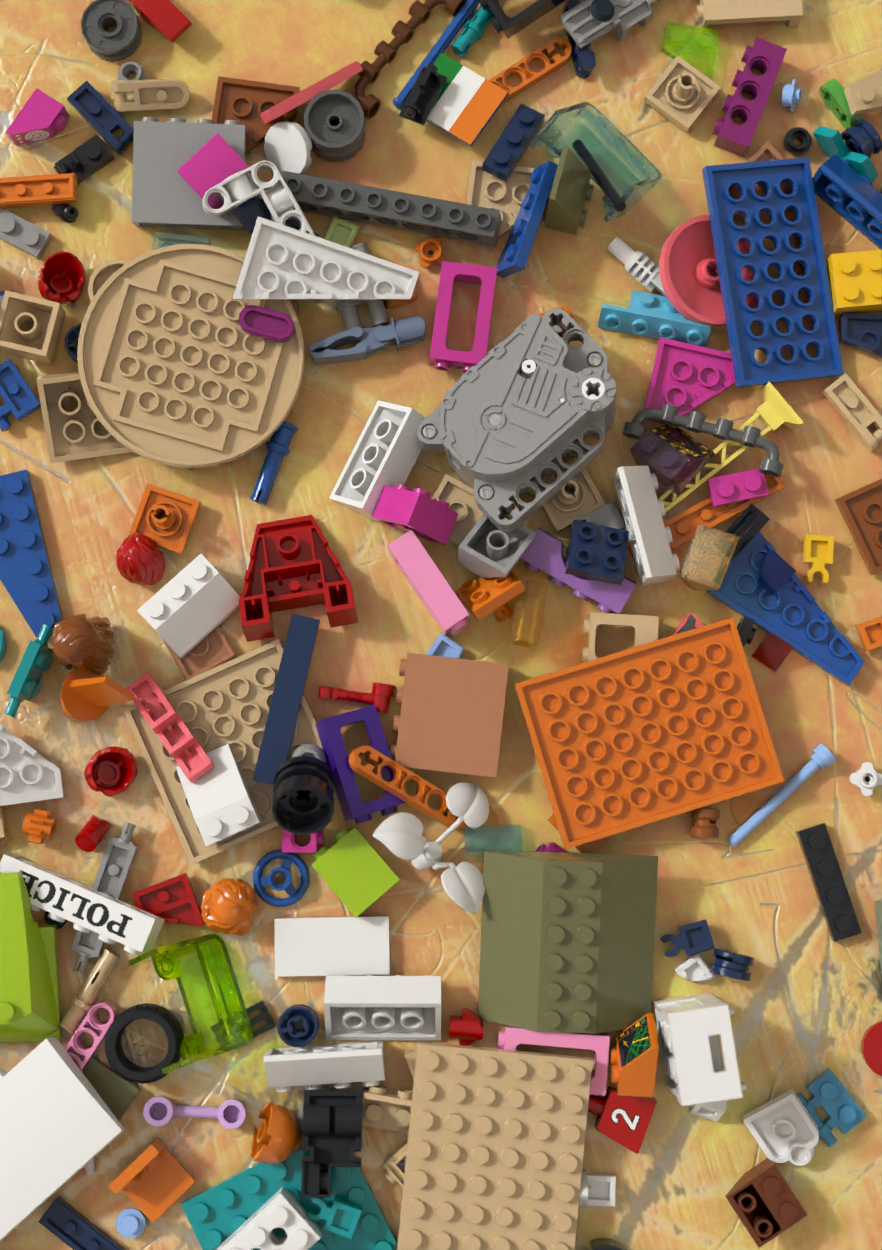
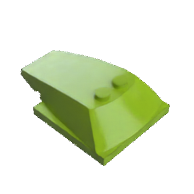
M21 871L0 872V1043L36 1042L53 1037L61 1040L63 1033L62 1027L59 1025L62 1021L56 924L38 925V922L33 920L30 911L32 908Z

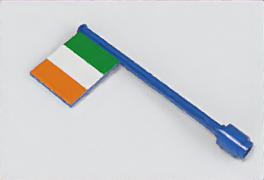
M466 0L397 98H393L394 106L402 110L422 68L427 67L428 64L435 65L438 68L437 73L446 76L447 80L426 121L469 147L473 146L509 95L504 89L443 54L478 6V0Z

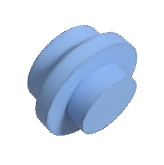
M136 1208L123 1210L116 1220V1228L120 1235L129 1239L138 1237L146 1226L144 1214Z

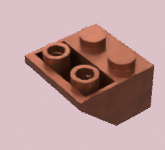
M769 1158L744 1173L725 1196L759 1248L807 1216L806 1211Z

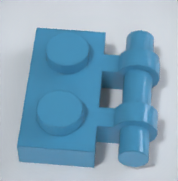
M828 1068L806 1085L813 1096L806 1100L801 1093L797 1094L818 1126L819 1139H822L828 1147L837 1141L831 1133L834 1127L837 1126L845 1135L867 1117ZM819 1105L829 1116L824 1121L814 1111Z

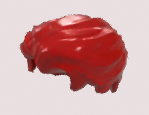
M61 251L50 255L39 270L38 288L41 296L45 300L57 302L61 305L78 300L86 283V274L82 262H80L77 256L69 252Z
M133 533L124 539L116 552L118 571L129 582L142 586H152L163 578L165 559L163 553L158 549L156 541L150 537Z
M116 746L107 747L96 752L88 760L84 770V776L90 789L96 792L100 791L108 797H113L126 791L138 774L137 762L133 754L126 748Z

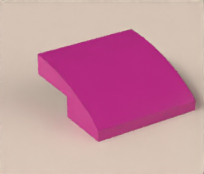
M216 133L177 172L203 200L207 190L221 183L229 176L249 168V166L220 134ZM212 195L207 200L208 205L213 209H219L223 206L222 199L217 195Z

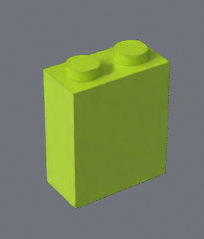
M347 826L335 836V839L338 841L330 849L325 845L313 855L316 861L311 865L351 913L357 917L397 883L400 878L357 827L350 830Z

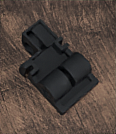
M304 1090L302 1151H310V1157H302L301 1198H331L332 1167H361V1157H353V1152L362 1151V1090Z

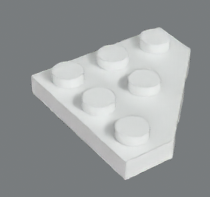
M0 724V806L63 798L60 769Z

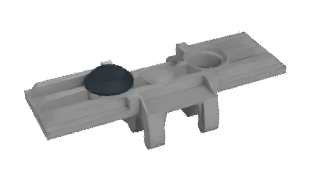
M583 0L582 3L560 15L559 20L582 49L614 28L618 31L616 35L617 40L621 41L628 36L631 26L638 22L642 27L647 25L652 19L653 11L651 5L659 0Z

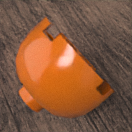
M267 1102L258 1117L264 1119L259 1129L254 1128L250 1154L251 1157H254V1161L265 1164H277L286 1160L293 1150L299 1149L302 1133L299 1132L298 1120L290 1109Z

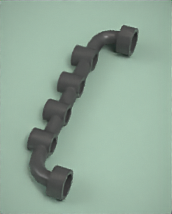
M663 404L661 410L656 408L641 410L634 416L632 422L625 423L622 434L634 440H644L647 428L642 424L648 419H654L665 425H676L686 428L691 432L706 433L721 440H732L740 442L747 447H758L766 450L768 459H762L759 467V472L762 474L781 477L784 467L779 462L780 454L777 446L771 440L761 437L760 429L753 426H745L743 432L732 429L734 424L732 421L722 418L717 419L716 424L705 422V414L696 411H690L689 417L678 414L679 408L670 404Z

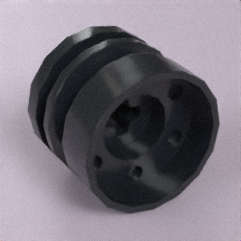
M298 756L284 761L276 769L273 781L272 812L275 821L288 832L301 835L315 833L324 829L331 822L334 813V777L332 770L325 762L315 757Z

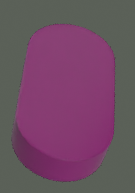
M256 305L245 307L239 314V325L246 334L277 343L287 342L294 335V322L287 314Z

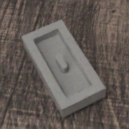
M3 208L0 212V240L40 260L53 238L51 233Z

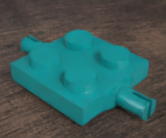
M43 624L38 638L35 641L30 640L7 691L11 698L5 709V714L15 717L21 702L24 700L31 701L32 697L38 695L42 686L41 676L44 671L49 670L54 658L51 655L53 649L48 648L47 644L54 628Z

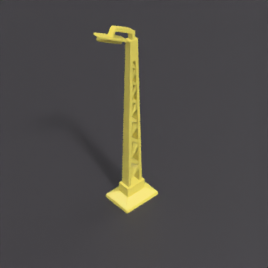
M768 382L760 390L764 403L753 411L755 414L737 430L742 431L745 426H753V421L757 417L767 427L760 433L761 437L768 431L772 433L781 424L794 430L804 422L775 387ZM732 440L723 441L657 499H662L663 501L672 493L671 502L663 501L665 513L748 447ZM727 445L741 447L725 460ZM721 450L719 464L706 463ZM700 468L714 469L700 480ZM695 472L694 484L683 483ZM678 488L688 489L686 492H684L681 496L677 498ZM552 534L563 540V557L567 559L568 554L565 552L567 547L569 548L570 539Z

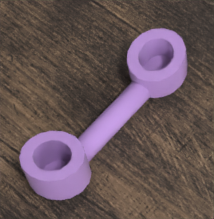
M161 1095L148 1100L144 1106L143 1114L145 1120L150 1125L157 1127L167 1124L173 1117L218 1119L225 1128L235 1129L246 1120L247 1110L243 1102L234 1098L224 1101L220 1107L175 1105L170 1098Z

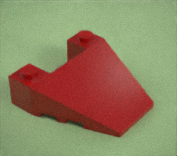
M313 515L257 524L250 552L249 567L244 577L245 584L239 598L241 625L247 642L275 637L272 612L312 605L326 604L331 628L358 623L351 582L329 547Z

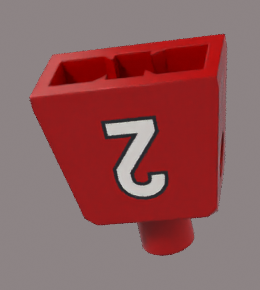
M608 1087L604 1099L589 1094L588 1112L597 1115L594 1125L596 1130L638 1154L657 1100L654 1096H618L617 1088Z

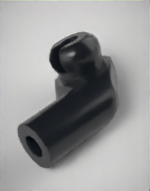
M69 203L52 205L53 212L63 222L72 223L77 219L78 210Z

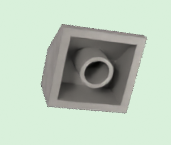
M503 513L501 514L502 519L507 518L508 520H511L510 517L504 515ZM483 514L459 545L458 564L480 577H507L537 537V533L522 524L512 532H502Z

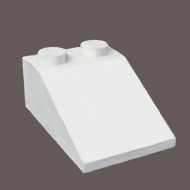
M229 744L207 753L215 767L194 783L187 779L179 766L176 767L194 820L206 846L214 845L263 822Z

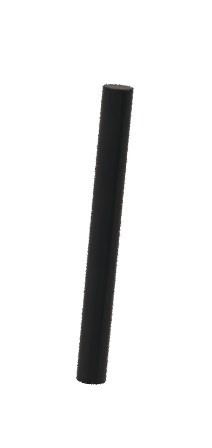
M581 140L574 141L572 144L573 149L616 211H623L626 208L624 200Z

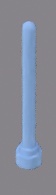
M820 743L812 751L811 760L728 838L729 845L735 847L742 842L819 768L829 767L835 762V756Z

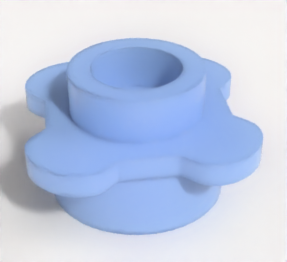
M796 79L792 80V84H784L782 92V106L791 107V112H794L795 104H800L802 97V88L796 85Z

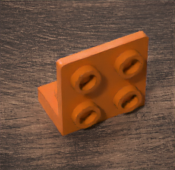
M156 1138L108 1187L115 1194L122 1189L149 1220L154 1222L194 1184L195 1179L160 1140Z

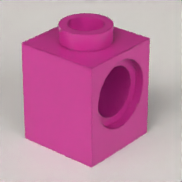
M282 828V852H318V846H323L324 830L311 833L310 843L307 846H301L296 842V833L288 832Z

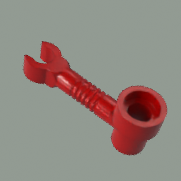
M373 682L371 693L320 686L318 697L369 705L375 704L377 712L388 713L390 697L394 696L395 685Z

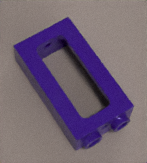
M375 704L325 718L315 723L323 752L327 757V765L333 772L334 787L345 822L354 819L355 824L371 820V814L378 811L381 812L382 816L398 811L397 805L406 803L386 791V795L383 798L370 802L362 801L353 770L349 765V757L340 730L342 727L364 722L372 748L392 759ZM384 766L381 770V776L385 781L390 782L393 778V772L389 767Z

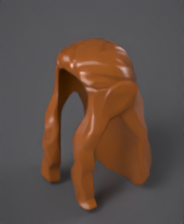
M78 614L67 617L55 624L52 635L55 661L65 666L66 669L71 670L72 665L83 666L91 671H96L99 675L104 674L108 670L109 659L113 657V646L115 644L110 627L111 623L108 618H101L99 616L86 618L85 614Z

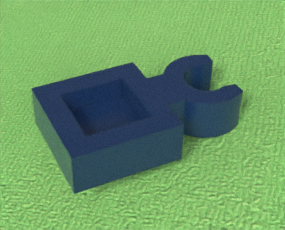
M706 919L678 927L681 936L675 937L674 935L667 934L660 938L662 943L667 941L674 942V949L665 952L666 957L669 958L677 956L682 949H685L687 956L715 949Z

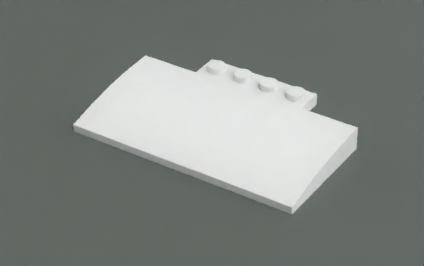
M56 1037L46 1038L7 1074L0 1066V1241L125 1130Z

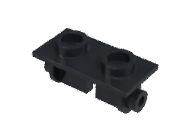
M428 64L427 67L422 68L399 114L400 117L424 126L447 80L446 76L437 73L438 68L435 65Z

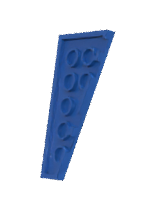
M22 470L0 476V580L34 635L38 638L43 624L54 628L55 624L63 620L29 471Z
M759 531L733 561L727 559L706 592L741 616L755 620L754 624L846 686L850 685L864 664V660L845 636L841 635L831 622L830 617L826 612L822 611L814 601L815 598L792 569L776 553L773 545Z

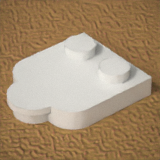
M793 1089L743 1115V1122L771 1161L775 1163L790 1161L797 1166H803L813 1159L814 1147L819 1140V1129Z

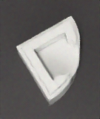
M699 954L690 956L674 968L678 975L690 981L701 982L715 977Z

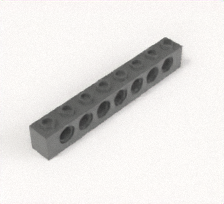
M283 171L282 173L283 180L290 188L302 212L329 217L335 216L350 221L496 247L502 221L500 210Z

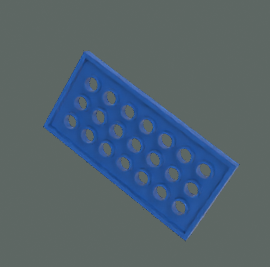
M809 157L705 166L702 169L736 388L766 385L768 382L777 384L843 375ZM781 182H786L790 185V195L781 191ZM755 184H760L765 188V197H760L756 194L754 190ZM730 186L736 187L739 190V199H734L729 195L728 189ZM785 209H790L795 213L796 218L794 222L786 219ZM760 211H764L769 215V224H764L760 221ZM737 213L743 217L744 226L740 227L734 223L733 214ZM790 236H795L799 240V249L791 247L789 244ZM764 238L772 240L774 243L773 251H768L764 248ZM738 241H744L748 245L749 251L747 254H743L738 250ZM794 263H799L803 266V276H798L794 272ZM769 265L777 268L779 273L777 279L769 276L767 272ZM742 268L751 270L753 274L752 281H746L742 277ZM798 290H803L807 293V303H802L798 299ZM773 292L779 293L782 296V306H777L773 303ZM747 295H751L757 300L756 309H752L746 304ZM803 317H807L812 321L813 328L811 331L803 327ZM777 320H783L786 323V333H781L777 330ZM752 322L760 325L762 330L760 336L752 334L750 330ZM808 344L815 346L817 350L815 358L807 354L806 347ZM782 347H786L791 351L790 361L782 358L780 354ZM756 350L764 352L766 356L764 364L756 361L754 356Z

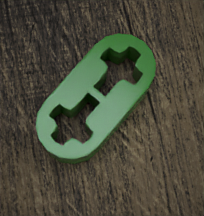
M831 79L820 87L819 91L822 99L846 129L853 127L856 121L862 119V114L851 115L844 88L836 79Z

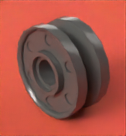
M96 0L90 3L83 12L81 19L82 34L91 51L99 58L111 62L121 61L133 55L139 47L142 38L141 24L131 5L124 0ZM117 26L115 31L106 32L109 27Z

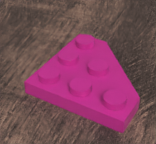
M660 337L644 409L656 408L661 410L663 404H670L678 407V414L684 416L733 386L736 382L731 353ZM648 419V420H647V421H651V422L660 423L659 421L654 420V419Z

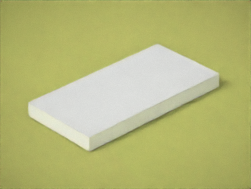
M389 916L274 918L275 977L390 974Z

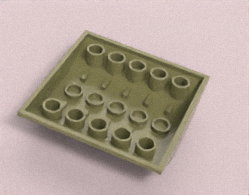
M484 850L483 884L485 886V893L482 899L478 1017H481L482 1021L537 1032L602 1033L626 1029L647 1013H651L658 856Z

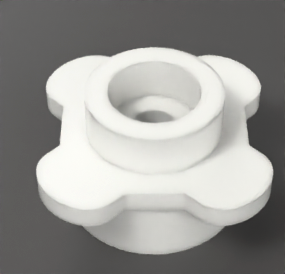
M864 762L861 764V769L850 775V782L861 790L862 795L870 796L877 785H882V774H878L870 762ZM866 776L869 777V781H868V782H866V781L864 780V778H865Z

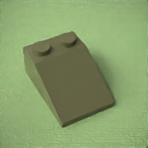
M563 145L549 197L544 227L576 235L578 226H584L587 210H583L585 200H591L594 185L589 184L591 173L568 146Z

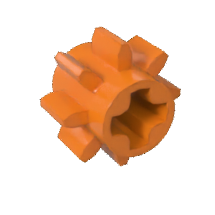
M35 808L34 814H26L22 825V834L28 835V842L44 844L45 839L51 840L53 838L57 820L50 818L51 811Z

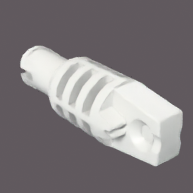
M617 236L608 246L607 250L624 263L625 271L648 291L652 292L656 289L660 294L666 296L660 280L659 266L642 251L635 252Z

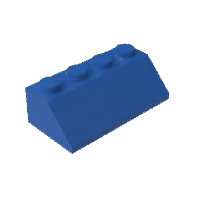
M834 154L819 167L813 177L815 194L879 249H882V193L873 187L872 182L867 177L860 176L855 172L846 159L839 158Z

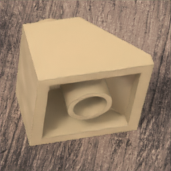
M5 290L0 308V348L25 359L52 365L66 314L60 303Z

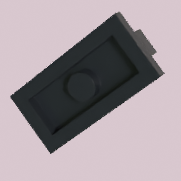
M96 134L73 152L56 162L54 169L58 174L75 173L78 185L115 159L98 134Z

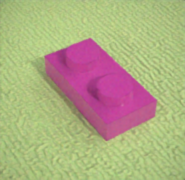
M759 468L706 480L712 508L769 495L765 475L759 472Z

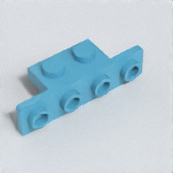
M635 290L632 291L629 308L603 304L598 321V327L602 329L656 339L662 337L706 347L711 332V325L685 319L673 307L667 296Z

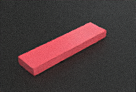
M359 61L345 66L265 110L260 115L264 124L363 71Z

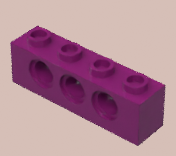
M757 37L753 47L747 45L741 62L746 63L743 71L737 70L731 85L736 87L733 96L728 94L722 108L727 113L724 120L718 119L712 134L717 136L714 143L715 147L742 157L745 156L787 51L786 48ZM752 69L760 70L763 75H755ZM742 94H750L753 97V100L745 99L742 96ZM732 118H740L744 124L738 125L733 122Z

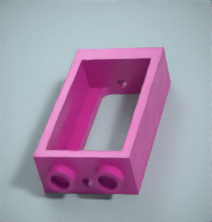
M442 261L429 365H434L435 369L450 371L451 368L462 369V372L465 373L473 365H477L486 357L497 268ZM454 282L481 285L473 349L469 352L450 350L445 345Z

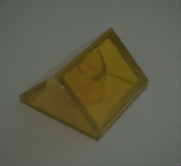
M698 524L678 577L693 590H719L739 537Z

